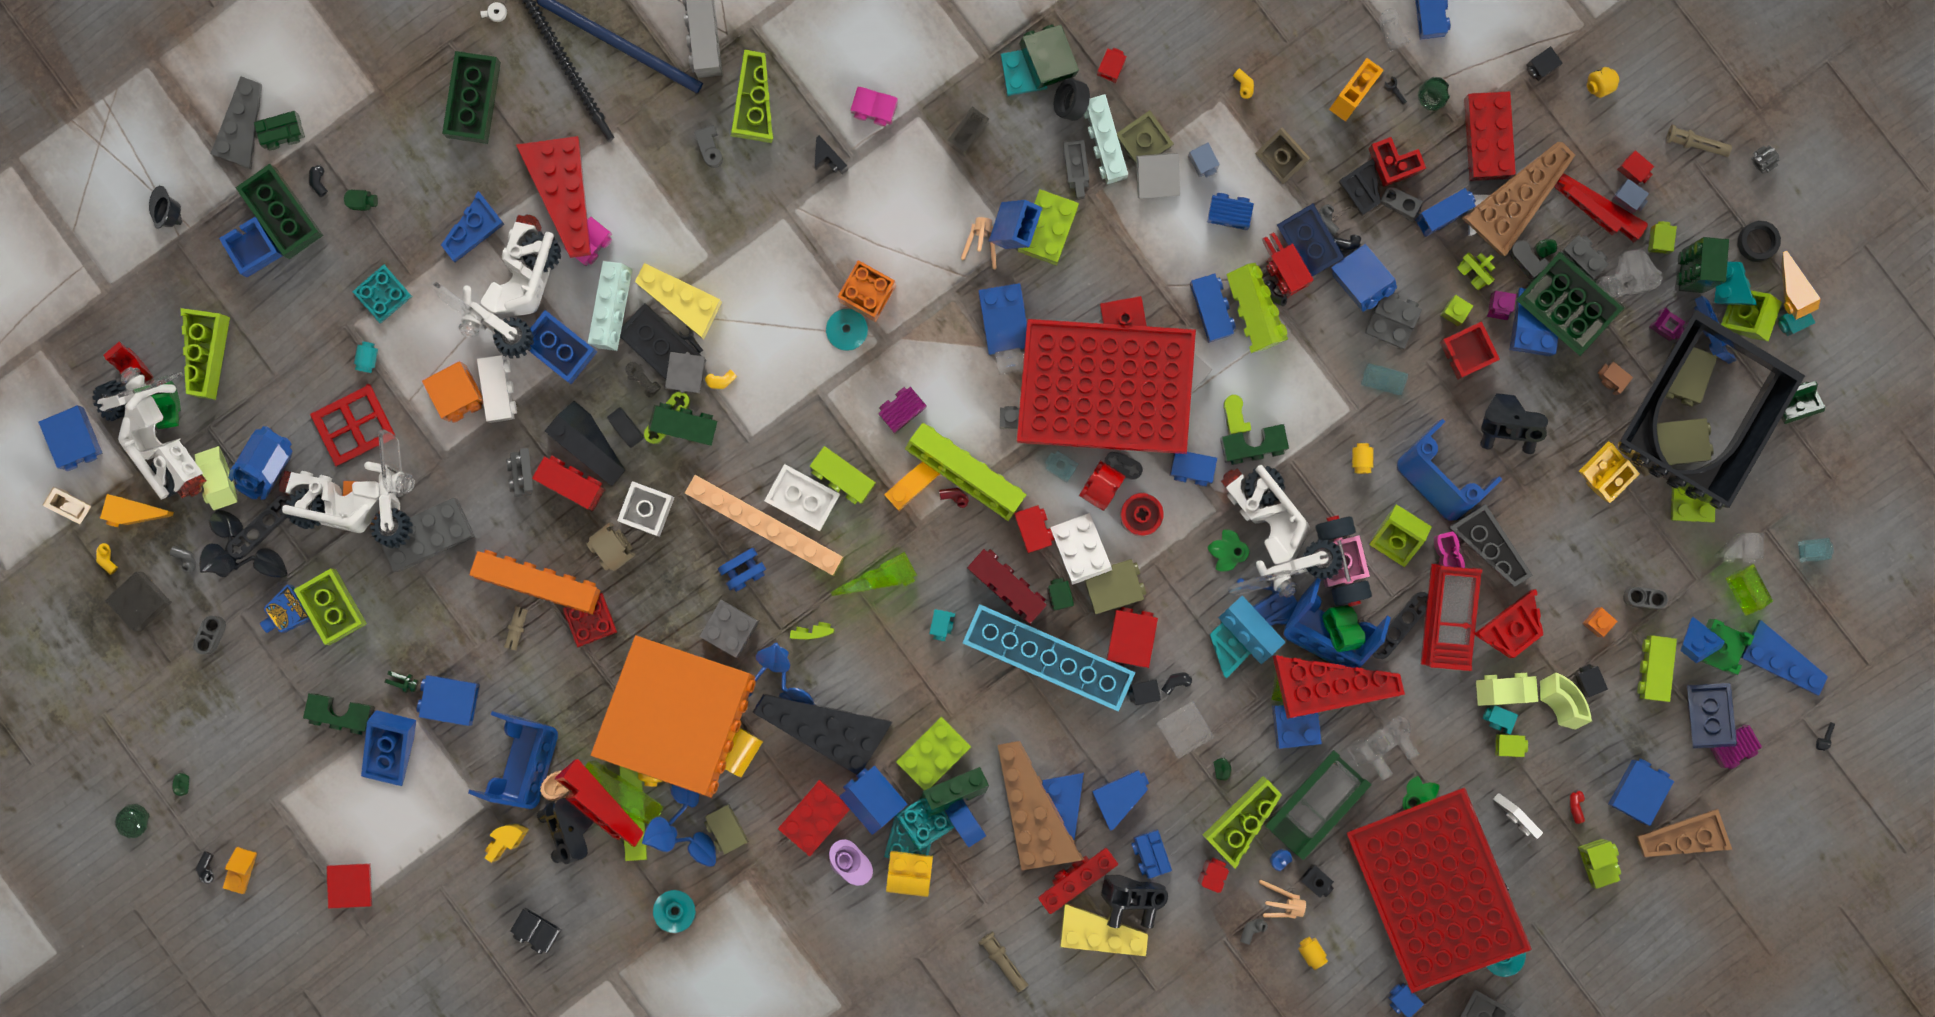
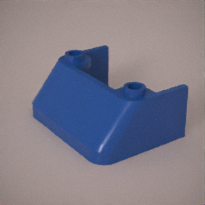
M1441 419L1398 459L1397 470L1443 518L1448 521H1455L1479 503L1502 478L1500 476L1493 478L1483 489L1477 484L1470 483L1459 490L1431 461L1438 452V445L1431 435L1446 422L1444 419Z
M1316 578L1299 599L1286 624L1284 636L1287 640L1332 664L1360 668L1385 642L1391 617L1386 616L1377 627L1369 622L1358 623L1365 632L1366 642L1359 649L1337 652L1331 642L1330 633L1323 622L1322 615L1325 612L1319 609L1322 600L1317 595L1321 579Z
M492 711V716L506 720L504 726L505 734L514 738L503 778L495 777L491 779L487 784L485 792L469 789L468 794L489 802L533 809L540 801V787L544 782L543 780L547 777L558 739V732L554 727Z

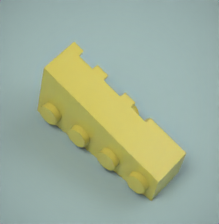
M644 263L635 280L636 284L704 340L722 301Z
M1068 903L1064 905L1060 939L1061 947L1146 956L1148 934L1122 923L1120 928L1107 926L1109 918Z

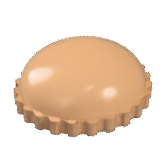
M561 771L551 773L550 776L543 780L540 792L548 801L566 798L571 792L555 780V777Z

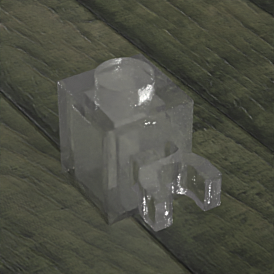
M1020 348L995 352L998 375L1023 371L1025 352L1021 353Z

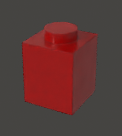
M1107 48L1097 71V76L1116 83L1127 58L1124 52L1117 48H1112V50Z
M1635 150L1617 170L1638 185L1641 182L1645 184L1653 175L1650 171L1655 166Z

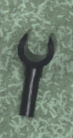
M1391 76V81L1395 85L1389 86L1385 81V89L1388 92H1393L1404 105L1407 101L1397 88V79Z
M686 326L689 334L684 336L681 331H679V334L684 340H688L700 354L703 349L693 337V330Z
M1830 722L1824 739H1817V750L1825 751L1831 747L1830 739L1835 723Z

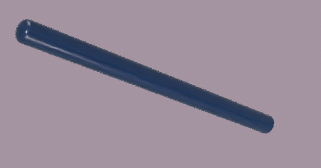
M537 0L539 6L694 93L698 94L701 90L703 83L562 3L556 0Z

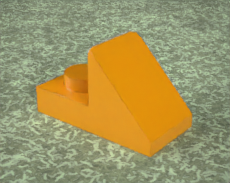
M240 847L235 848L225 867L228 872L223 889L245 894L257 856L256 852Z

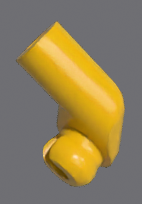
M1239 68L1233 77L1241 83L1240 96L1244 99L1251 98L1254 93V81Z
M106 543L100 544L96 551V562L112 575L117 571L118 567L111 561L110 546Z

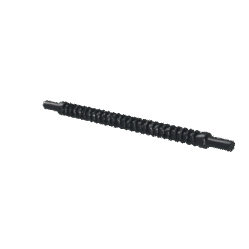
M523 0L522 4H526L525 9H529L528 14H532L531 19H535L534 24H538L537 29L541 30L540 34L544 35L543 39L547 40L546 44L550 45L549 49L553 50L552 54L556 55L555 59L559 60L558 64L562 65L561 69L565 70V75L569 76L568 80L572 81L571 85L575 86L574 90L578 91L577 95L581 96L580 100L584 101L583 105L587 106L586 110L590 111L589 115L593 116V123L599 126L607 142L613 140L615 137L605 122L606 117L602 112H599L600 108L596 107L597 103L593 102L594 98L590 97L591 93L587 92L588 88L584 87V82H581L582 77H578L579 72H575L576 67H572L573 62H569L570 57H566L567 52H563L564 47H560L561 42H557L558 37H554L555 32H551L552 27H548L549 22L545 21L546 17L542 16L543 12L539 11L540 7L536 6L537 2Z

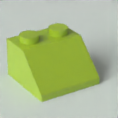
M1751 291L1753 298L1756 300V305L1728 304L1721 325L1745 337L1769 341L1782 304L1780 300L1769 293Z
M1396 504L1381 524L1369 545L1405 567L1426 541L1432 527Z

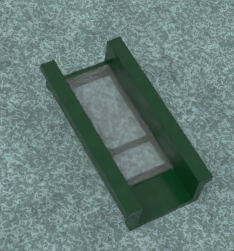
M1333 750L1265 826L1304 861L1372 784L1362 778Z

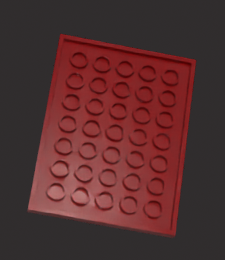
M1027 319L1017 443L1187 454L1196 329Z
M1465 787L1347 832L1411 993L1532 950Z

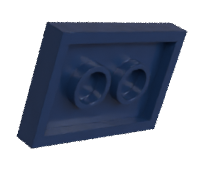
M1314 203L1277 224L1288 246L1294 244L1312 277L1345 258Z
M1731 683L1687 685L1693 749L1737 746Z

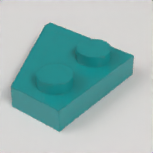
M1022 50L1001 53L1007 96L1047 90V86L1036 89Z
M1728 261L1726 282L1716 287L1714 303L1756 305V300L1750 291L1749 280L1745 276L1746 272L1743 263Z
M1221 622L1209 636L1223 676L1227 678L1251 653Z

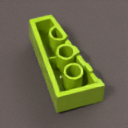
M744 50L730 136L772 143L773 132L765 53Z
M1256 262L1246 264L1227 273L1233 297L1240 304L1238 306L1239 317L1244 319L1246 323V328H1244L1245 336L1250 337L1252 345L1249 346L1250 352L1263 351L1288 340L1287 329L1280 321L1278 316L1279 310L1271 300L1270 289L1265 285L1262 279V270L1256 265Z
M180 308L181 316H183L182 335H184L185 345L183 347V355L186 361V366L184 367L186 394L216 400L230 317L219 313Z
M1262 776L1203 836L1236 869L1240 859L1249 849L1250 843L1255 835L1259 833L1262 824L1269 817L1282 794L1268 779Z

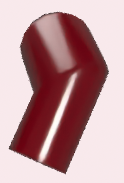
M960 488L939 490L940 500L952 499L960 508H965L968 505L969 498Z

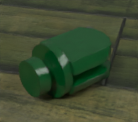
M351 189L345 193L344 203L352 210L367 211L371 207H377L378 197L377 195H371L370 191Z
M388 670L387 675L405 680V683L402 684L389 679H385L384 683L402 688L404 693H407L409 689L411 692L416 691L419 681L416 679L412 681L413 675L404 676Z

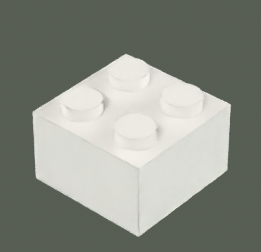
M632 481L617 521L660 537L675 497Z

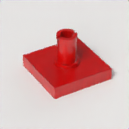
M1141 296L1100 303L1103 324L1147 326Z

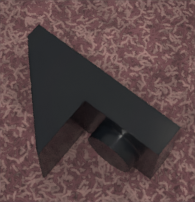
M818 135L815 148V170L829 160L830 162L827 163L835 173L839 171L843 175L848 170L847 164Z

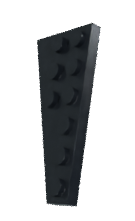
M763 694L753 710L755 715L856 775L865 768L892 724L890 720L816 706L805 702H797Z

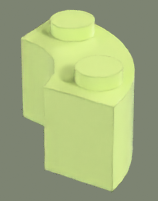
M217 446L195 454V463L203 472L200 478L204 488L202 495L206 504L209 503L212 509L216 510L237 503L234 481L231 482L228 478L230 469L220 447Z
M1514 673L1515 678L1497 679V675H1484V680H1476L1478 706L1538 702L1536 676L1528 677L1527 673Z
M1554 673L1540 681L1541 701L1547 703L1553 709L1557 716L1558 725L1576 730L1592 722L1587 701L1572 681L1558 673Z

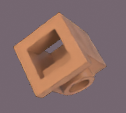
M1615 362L1608 365L1605 363L1597 372L1599 378L1602 379L1601 383L1610 390L1613 388L1615 396L1621 394L1633 379L1630 374Z

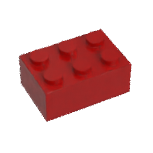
M552 455L550 459L544 456L532 479L586 509L594 511L606 490L601 487L602 482L590 476L587 479L582 477L584 473L572 466H569L567 469L564 467L565 462Z
M820 779L780 825L778 830L808 856H811L850 809L839 797L840 795Z

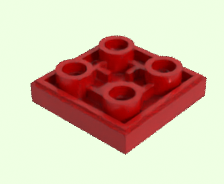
M603 593L599 594L593 615L569 607L562 608L577 648L617 633Z
M371 863L327 866L328 909L372 906Z

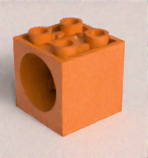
M858 260L837 297L841 304L876 322L896 288L895 280Z
M460 361L422 380L441 419L455 423L464 418L463 414L469 411L474 413L483 408L482 393L468 366Z

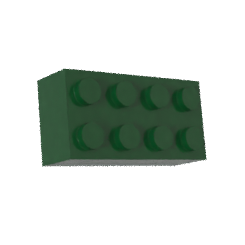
M455 51L442 131L446 138L488 144L501 64L497 57Z
M268 164L235 187L281 254L290 260L324 236L273 165Z
M1702 237L1682 249V252H1679L1678 264L1681 266L1680 273L1677 274L1676 278L1679 291L1705 293L1726 282L1729 239Z

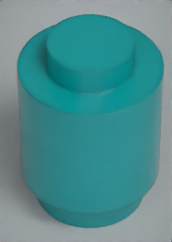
M362 341V345L357 344L354 364H356L355 370L372 373V368H375L378 348H374V343Z

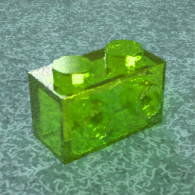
M1754 564L1739 569L1725 578L1745 616L1757 612L1773 602Z

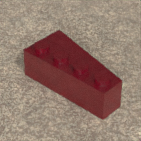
M983 549L967 569L1030 625L1047 606L1044 603L1046 599L1038 592L1034 594L1029 589L1030 584L1022 577L1017 579L1013 575L1015 571L1009 565L999 563L997 561L999 556L991 549L988 551Z

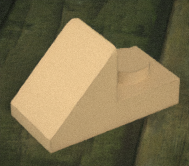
M57 487L52 488L42 504L78 524H81L91 508L86 502Z

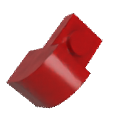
M120 341L103 355L110 364L119 370L125 381L134 374H138L137 376L144 375L145 384L154 378L142 360Z

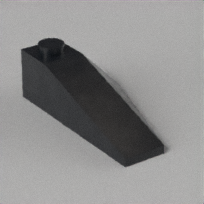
M573 401L561 411L545 429L549 436L611 486L626 471L592 415L576 401Z

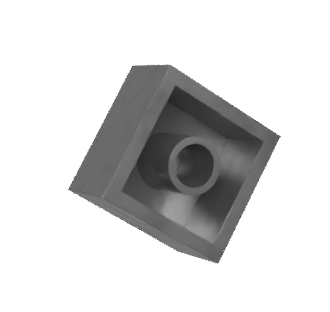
M720 600L699 637L738 658L759 621L727 602Z

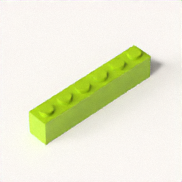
M924 423L920 425L905 447V450L1007 521L1010 520L1027 495L1021 488L1006 481L1002 475L993 472L985 463L976 460L968 451L960 449L949 438L943 437L933 427Z

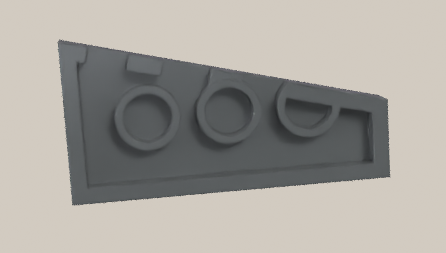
M240 76L210 154L252 169L251 160L252 152H254V136L256 131L254 122L257 120V113L259 112L262 84Z

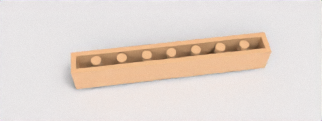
M694 475L685 491V494L833 576L844 559L841 555L697 475Z

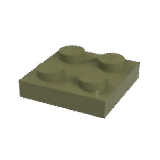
M1150 110L1117 133L1119 142L1136 165V156L1162 154L1174 145Z

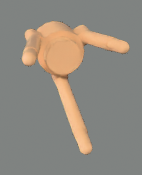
M984 217L976 218L975 224H972L961 260H965L975 232L976 236H979L977 251H981L983 237H988L989 234L990 238L993 229L991 219ZM990 242L992 268L995 270L997 268L995 244Z
M1259 880L1261 885L1291 898V900H1287L1286 904L1266 901V905L1284 908L1289 913H1264L1263 917H1289L1296 919V916H1304L1306 901L1301 900L1300 895L1289 893L1270 883Z

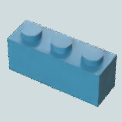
M1243 595L1218 617L1260 664H1263L1285 643L1280 635Z

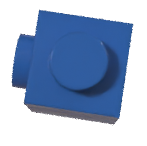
M1404 983L1401 986L1397 984L1390 991L1391 995L1388 997L1392 1001L1390 1004L1392 1009L1397 1014L1402 1012L1406 1017H1412L1424 1005L1414 993H1411L1409 987Z

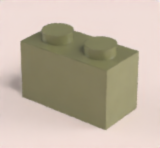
M730 804L705 816L707 821L704 824L709 833H714L716 837L714 843L718 851H723L724 855L749 842Z

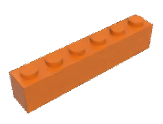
M485 550L484 553L477 551L469 574L473 578L593 615L600 594V590L595 587V583L587 580L580 583L575 581L576 577L567 574L561 577L556 575V571L544 568L541 571L536 569V565L524 562V565L518 564L515 558L505 556L502 559L496 557L497 553Z

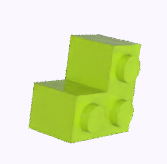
M1599 839L1578 847L1592 888L1598 889L1621 881L1619 878L1621 870L1616 857L1619 856V852L1614 843Z

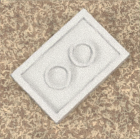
M784 464L764 501L821 531L840 494Z
M1090 513L1050 527L1072 585L1112 570Z

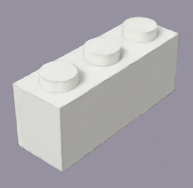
M503 355L477 359L486 421L494 423L515 419L514 414L517 413L516 402L512 401L511 393H514L512 380L509 381L508 372H511L509 360H506Z

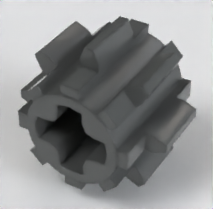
M1770 145L1767 147L1762 146L1753 153L1755 156L1751 158L1753 165L1761 173L1765 171L1767 173L1778 166L1777 162L1780 161L1779 154Z

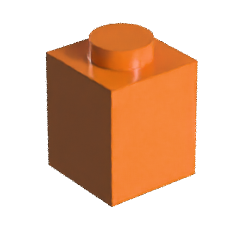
M1602 607L1594 609L1582 624L1597 637H1605L1618 621Z

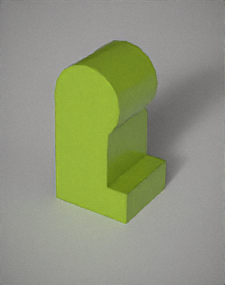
M1230 395L1224 401V412L1229 435L1251 431L1250 422L1244 423L1242 414L1243 400L1238 395Z

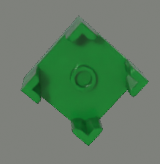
M1709 619L1706 627L1725 642L1721 649L1700 662L1730 675H1738L1742 667L1738 663L1745 646L1751 645L1754 635L1747 632H1739L1725 626L1724 622L1717 619Z

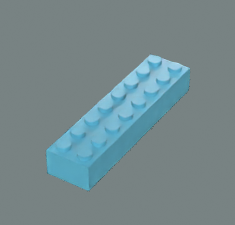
M980 604L963 640V644L1118 712L1136 673Z

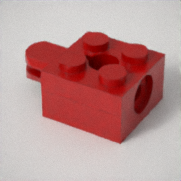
M1273 232L1269 234L1272 243L1267 236L1262 238L1263 244L1270 254L1266 268L1271 277L1275 276L1278 283L1276 286L1281 295L1285 294L1288 298L1308 287L1314 279L1294 244L1283 248L1278 237Z

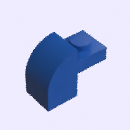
M963 799L953 803L945 810L968 847L986 837L983 829Z

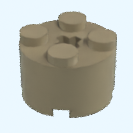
M611 522L590 536L589 542L586 543L592 553L596 552L600 557L599 563L606 571L608 569L616 571L635 556V552H630L633 548L627 538L619 529L615 531L612 528L615 525Z

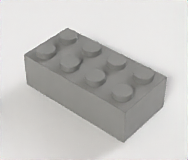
M682 0L685 11L688 13L684 14V21L687 31H690V35H686L687 46L690 52H692V55L689 56V65L692 68V73L695 72L698 78L723 76L714 0Z

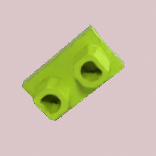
M1468 252L1463 257L1464 260L1457 267L1464 276L1472 269L1475 270L1478 275L1471 283L1477 290L1486 284L1489 286L1495 279L1484 267L1486 266L1490 272L1495 269L1490 262L1494 257L1491 254L1486 258L1480 253L1477 256L1482 262L1480 264Z

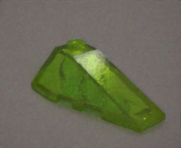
M903 552L884 562L879 568L864 573L860 578H856L830 593L834 597L899 586L901 584L906 587L915 582L914 577L917 574L906 553Z
M598 761L587 762L585 767L632 820L649 824L652 819L660 815L664 808L663 805Z

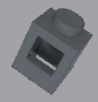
M1016 406L1000 408V429H1018L1020 408Z

